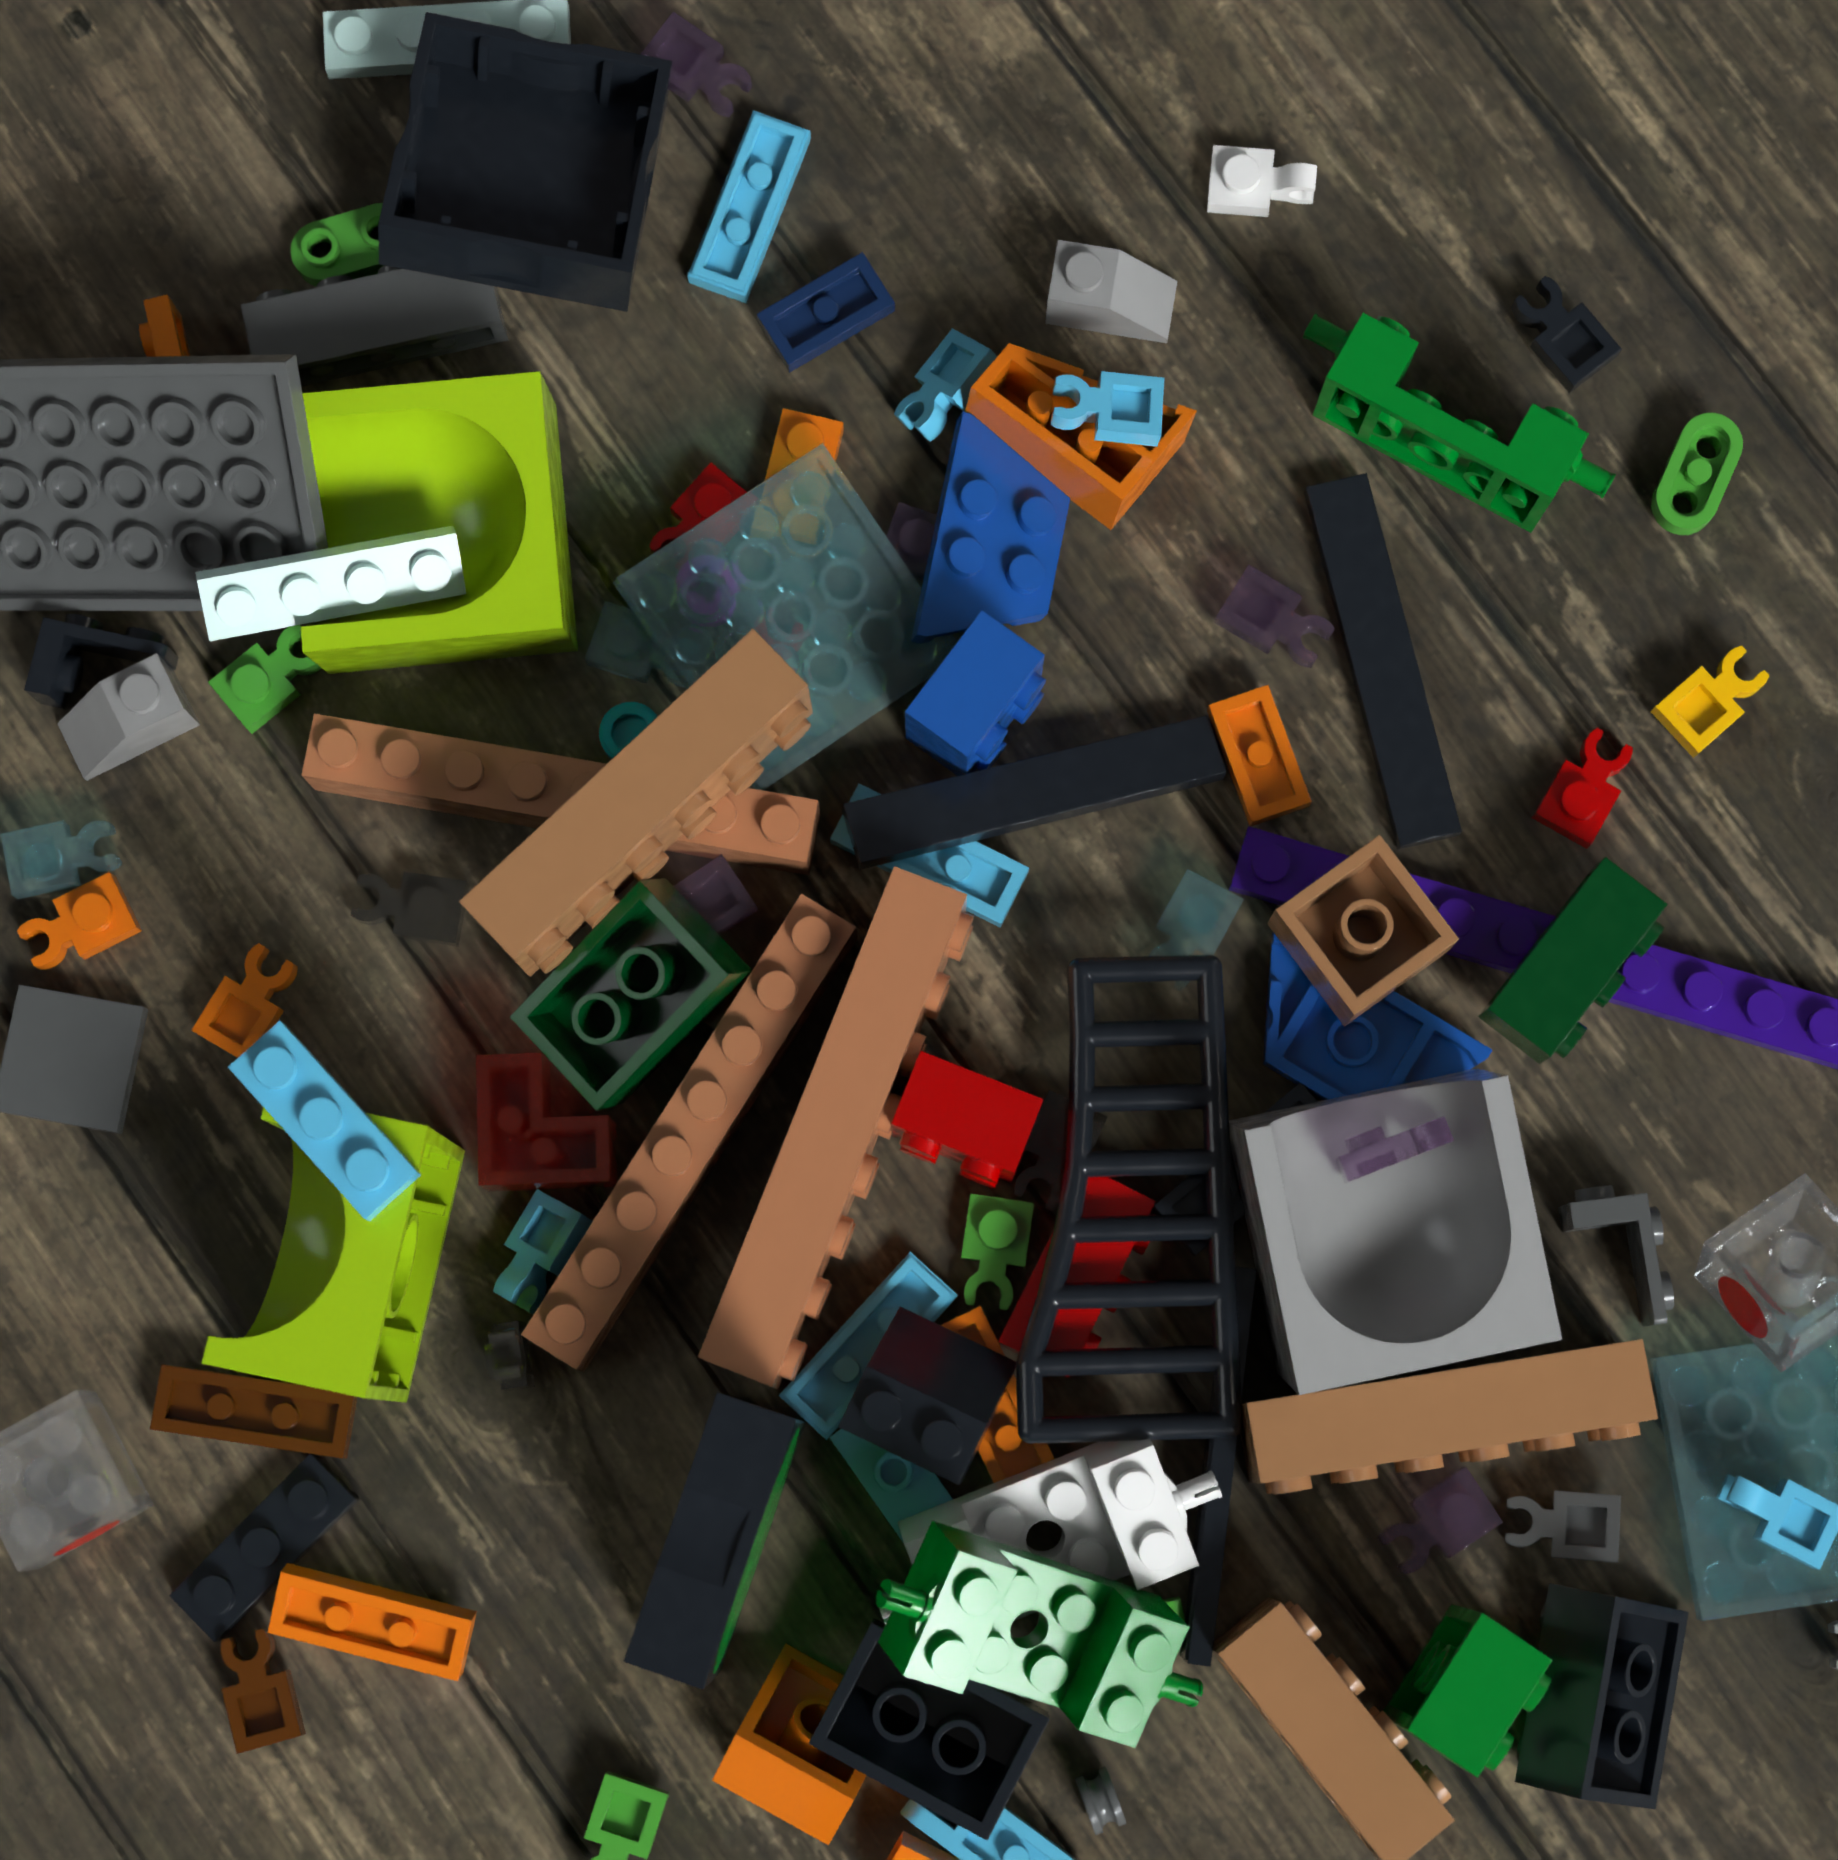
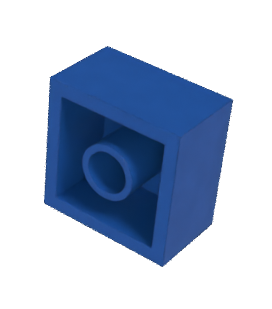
M981 610L906 709V739L957 776L975 772L976 769L980 771L991 768L1007 745L1003 740L1008 733V726L1014 719L1024 724L1044 696L1041 689L1046 682V679L1042 677L1045 655Z

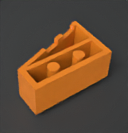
M1009 343L971 386L965 412L973 414L1064 492L1072 502L1112 530L1182 446L1197 410L1178 404L1176 409L1163 405L1162 432L1157 447L1094 440L1095 423L1084 422L1081 426L1072 430L1055 428L1050 425L1054 407L1073 408L1077 406L1070 397L1053 395L1056 377L1060 375H1074L1083 379L1089 387H1097L1098 381L1082 376L1083 369Z

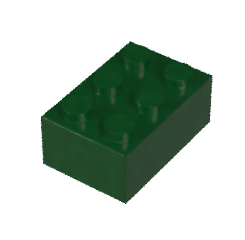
M666 878L640 880L520 1005L510 1018L591 1106L598 1111L623 1104L746 978L752 969Z

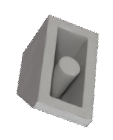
M1058 240L1045 324L1167 343L1177 280L1122 250Z
M157 653L99 681L57 723L86 781L200 725L174 670Z

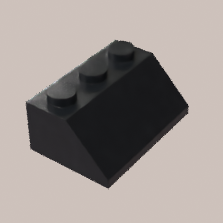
M1549 1583L1547 1600L1540 1615L1541 1634L1538 1651L1552 1659V1662L1545 1671V1674L1551 1677V1682L1538 1705L1526 1714L1524 1732L1517 1746L1518 1766L1515 1782L1582 1800L1656 1809L1689 1612Z
M873 1618L809 1744L988 1841L1050 1720L1048 1711L1014 1693L973 1680L968 1681L963 1694L903 1676L878 1643L885 1623Z

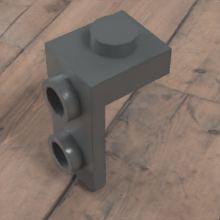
M1613 1185L1575 1190L1576 1202L1558 1207L1562 1233L1625 1225L1641 1324L1645 1327L1667 1323L1666 1310H1672L1674 1307V1292L1669 1273L1659 1269L1656 1246L1663 1244L1664 1233L1658 1208L1656 1206L1649 1207L1647 1193L1615 1197Z

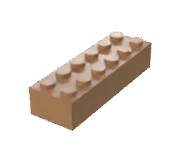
M754 629L750 630L459 901L460 904L529 977L539 968L545 974L552 971L573 950L569 940L587 924L594 929L620 902L616 896L635 879L638 882L640 880H649L660 871L669 859L665 851L683 834L688 839H692L709 825L717 814L712 807L730 790L735 795H739L757 780L764 770L760 762L777 746L786 751L805 735L811 727V723L807 718L813 713L808 684Z
M1643 1339L1303 1395L1242 1404L1243 1427L1240 1437L1248 1483H1265L1266 1494L1273 1493L1275 1495L1312 1489L1311 1475L1329 1473L1331 1483L1339 1484L1378 1478L1376 1465L1394 1462L1395 1473H1411L1444 1467L1442 1454L1458 1452L1460 1462L1470 1461L1471 1463L1509 1457L1508 1443L1520 1441L1523 1443L1524 1452H1540L1575 1446L1573 1435L1575 1432L1587 1431L1588 1442L1641 1435L1639 1422L1658 1419L1644 1342Z

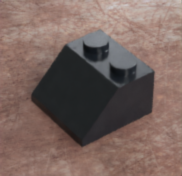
M900 1306L870 1359L838 1427L959 1485L966 1477L1015 1372L1016 1361Z

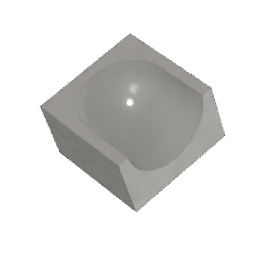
M1472 1069L1229 1120L1230 1146L1241 1200L1244 1205L1245 1219L1254 1263L1257 1269L1256 1272L1277 1374L1298 1395L1562 1340L1508 1075L1482 1069Z

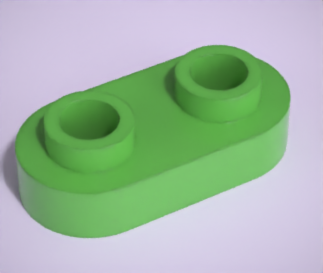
M383 203L368 205L314 221L302 227L294 236L291 244V258L300 276L310 285L317 287L321 280L332 276L345 275L357 279L378 274V270L385 265L379 264V240H375L370 236L373 229L378 226ZM319 243H329L332 245L330 252L324 257L317 258L311 255L313 248Z
M1703 413L1692 418L1680 432L1651 500L1653 516L1657 523L1666 531L1676 535H1691L1702 530L1715 515L1743 450L1741 432L1731 419L1718 413ZM1707 442L1711 444L1715 449L1716 457L1711 459L1702 457L1697 451V443ZM1680 496L1688 499L1692 505V512L1688 514L1678 512L1673 506V498Z

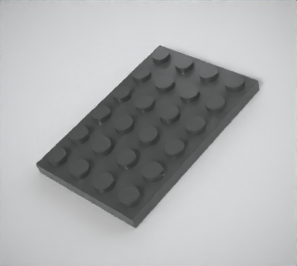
M296 354L0 359V610L203 611L195 572L328 548Z

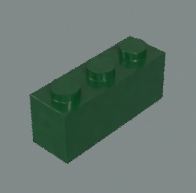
M1604 857L1590 870L1478 1017L1539 1064L1549 1059L1554 1053L1565 1058L1587 1030V1027L1579 1022L1593 1002L1603 1008L1625 981L1626 977L1617 970L1630 953L1634 952L1641 958L1660 936L1665 927L1657 922L1656 919L1668 904L1607 857Z

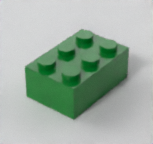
M1451 1604L1383 1711L1395 1725L1448 1761L1478 1778L1484 1767L1491 1771L1495 1770L1508 1753L1514 1741V1736L1507 1731L1521 1709L1523 1708L1527 1712H1531L1543 1698L1551 1682V1677L1546 1675L1545 1671L1552 1662V1659L1484 1613Z

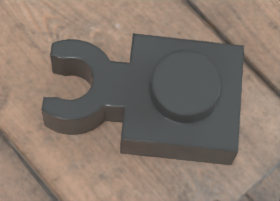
M1554 1491L1553 1510L1542 1509L1536 1501L1524 1496H1515L1507 1499V1508L1514 1510L1522 1509L1529 1512L1532 1516L1533 1524L1531 1529L1525 1534L1506 1533V1543L1523 1548L1534 1545L1541 1538L1552 1539V1558L1618 1563L1621 1495Z

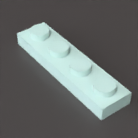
M505 0L323 12L325 70L329 79L412 74L426 12L510 28L548 42L571 44L568 0Z
M453 526L195 572L209 641L467 594L457 535Z

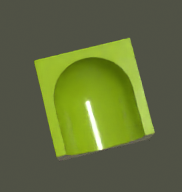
M540 371L302 393L328 548L453 526L457 535L467 593L307 623L306 626H301L302 651L306 656L328 674L578 651L557 409Z
M263 1107L261 1119L284 1130ZM366 1113L421 1173L411 1185L369 1222L360 1215L291 1138L293 1146V1177L290 1203L279 1255L265 1299L253 1325L243 1338L208 1336L202 1364L361 1398L407 1403L465 1150L429 1126Z

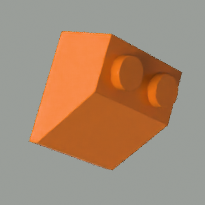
M785 1644L735 1734L712 1781L829 1846L867 1775L809 1744L844 1675Z

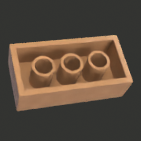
M1267 1597L1214 1641V1656L1377 1860H1408L1455 1821L1443 1806L1452 1798L1451 1794L1426 1764L1423 1766L1417 1759L1411 1763L1407 1761L1400 1750L1409 1742L1383 1710L1380 1712L1375 1706L1367 1711L1356 1696L1364 1691L1365 1687L1340 1657L1336 1658L1331 1653L1325 1658L1316 1647L1314 1642L1322 1636V1633L1297 1603L1294 1605L1290 1600L1283 1605L1281 1602Z

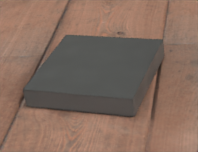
M19 985L0 1068V1113L122 1134L148 1009L137 1005Z

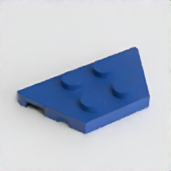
M964 411L956 420L911 642L918 644L931 642L935 637L965 632L981 610L1001 624H1009L1011 626L1041 621L1048 614L1070 498L973 414Z
M1274 932L1272 933L1263 1065L1296 1085L1301 1083L1311 1094L1324 1101L1467 1071L1485 1061L1491 1054L1492 1049L1395 991L1344 1027Z

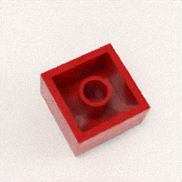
M920 1050L891 1123L892 1136L900 1139L899 1145L901 1147L899 1150L903 1153L931 1164L936 1163L939 1155L961 1163L960 1175L982 1185L995 1188L999 1179L1012 1183L1039 1115L1043 1099Z

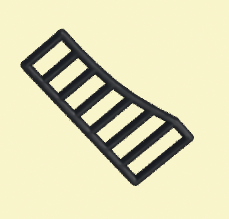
M1214 955L1076 958L1069 963L1067 968L1069 1101L1065 1164L1054 1231L1036 1300L1016 1361L1018 1435L1022 1441L1029 1444L1140 1441L1146 1439L1233 1438L1241 1432L1243 1421L1222 963ZM1197 981L1198 1019L1095 1021L1094 983ZM1200 1045L1201 1083L1095 1086V1047ZM1202 1109L1204 1148L1091 1151L1094 1112ZM1205 1174L1207 1213L1082 1217L1088 1177ZM1208 1240L1210 1279L1066 1283L1076 1243ZM1211 1305L1213 1345L1046 1350L1058 1310ZM1214 1372L1215 1412L1044 1417L1042 1376Z

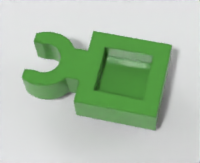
M300 625L287 627L277 640V649L269 656L258 643H255L208 681L251 734L301 695L291 684L290 680L296 675H311L321 669L308 656L297 658L293 655L295 645L302 640Z
M970 1193L961 1259L978 1261L979 1268L978 1272L974 1273L965 1285L964 1300L967 1306H974L976 1290L980 1285L993 1283L1001 1292L999 1310L1007 1311L1013 1300V1287L1010 1280L1005 1276L1006 1266L1025 1268L1034 1203Z
M607 1771L584 1839L602 1844L600 1852L589 1860H628L629 1854L647 1859L650 1855L670 1792Z

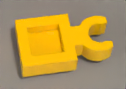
M1743 646L1732 649L1722 658L1717 666L1715 679L1701 666L1651 711L1656 719L1693 758L1745 713L1733 698L1752 696L1765 685L1769 678V674L1765 670L1750 681L1741 680L1736 676L1734 664L1747 652Z

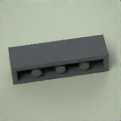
M386 265L381 267L377 272L378 274L357 279L345 275L332 276L321 280L317 284V288L294 293L287 289L270 290L258 295L254 302L240 304L251 355L296 354L301 387L508 341L497 287Z

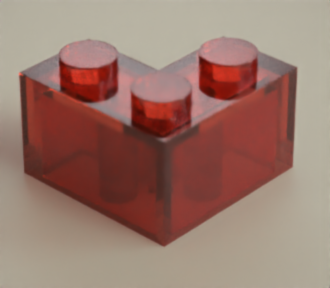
M542 1053L476 1055L478 1186L488 1192L616 1186L615 1122L608 1115L551 1117L550 1061Z

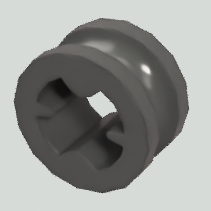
M1106 1766L1098 1769V1775L1094 1779H1086L1083 1775L1075 1777L1095 1835L1103 1833V1827L1108 1822H1115L1118 1826L1127 1824Z

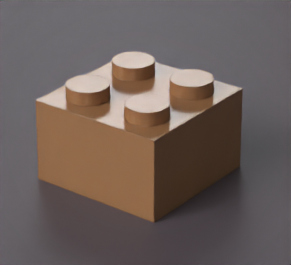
M1381 835L1374 838L1277 908L1267 923L1344 1027L1447 953L1459 940Z

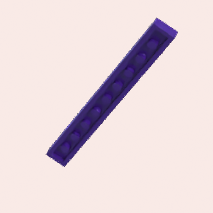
M1248 826L1229 890L1277 905H1283L1349 856ZM1410 874L1459 938L1445 954L1512 973L1555 917ZM1652 945L1641 958L1634 952H1631L1617 970L1626 979L1608 1001L1610 1003L1838 1070V999L1655 945Z

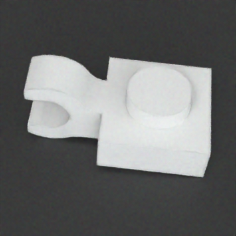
M1213 145L1207 213L1268 217L1270 200L1287 201L1296 204H1313L1317 165L1291 163L1282 167H1273L1275 150Z

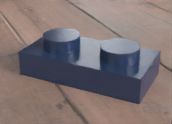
M862 252L756 315L758 324L790 373L895 311V302Z

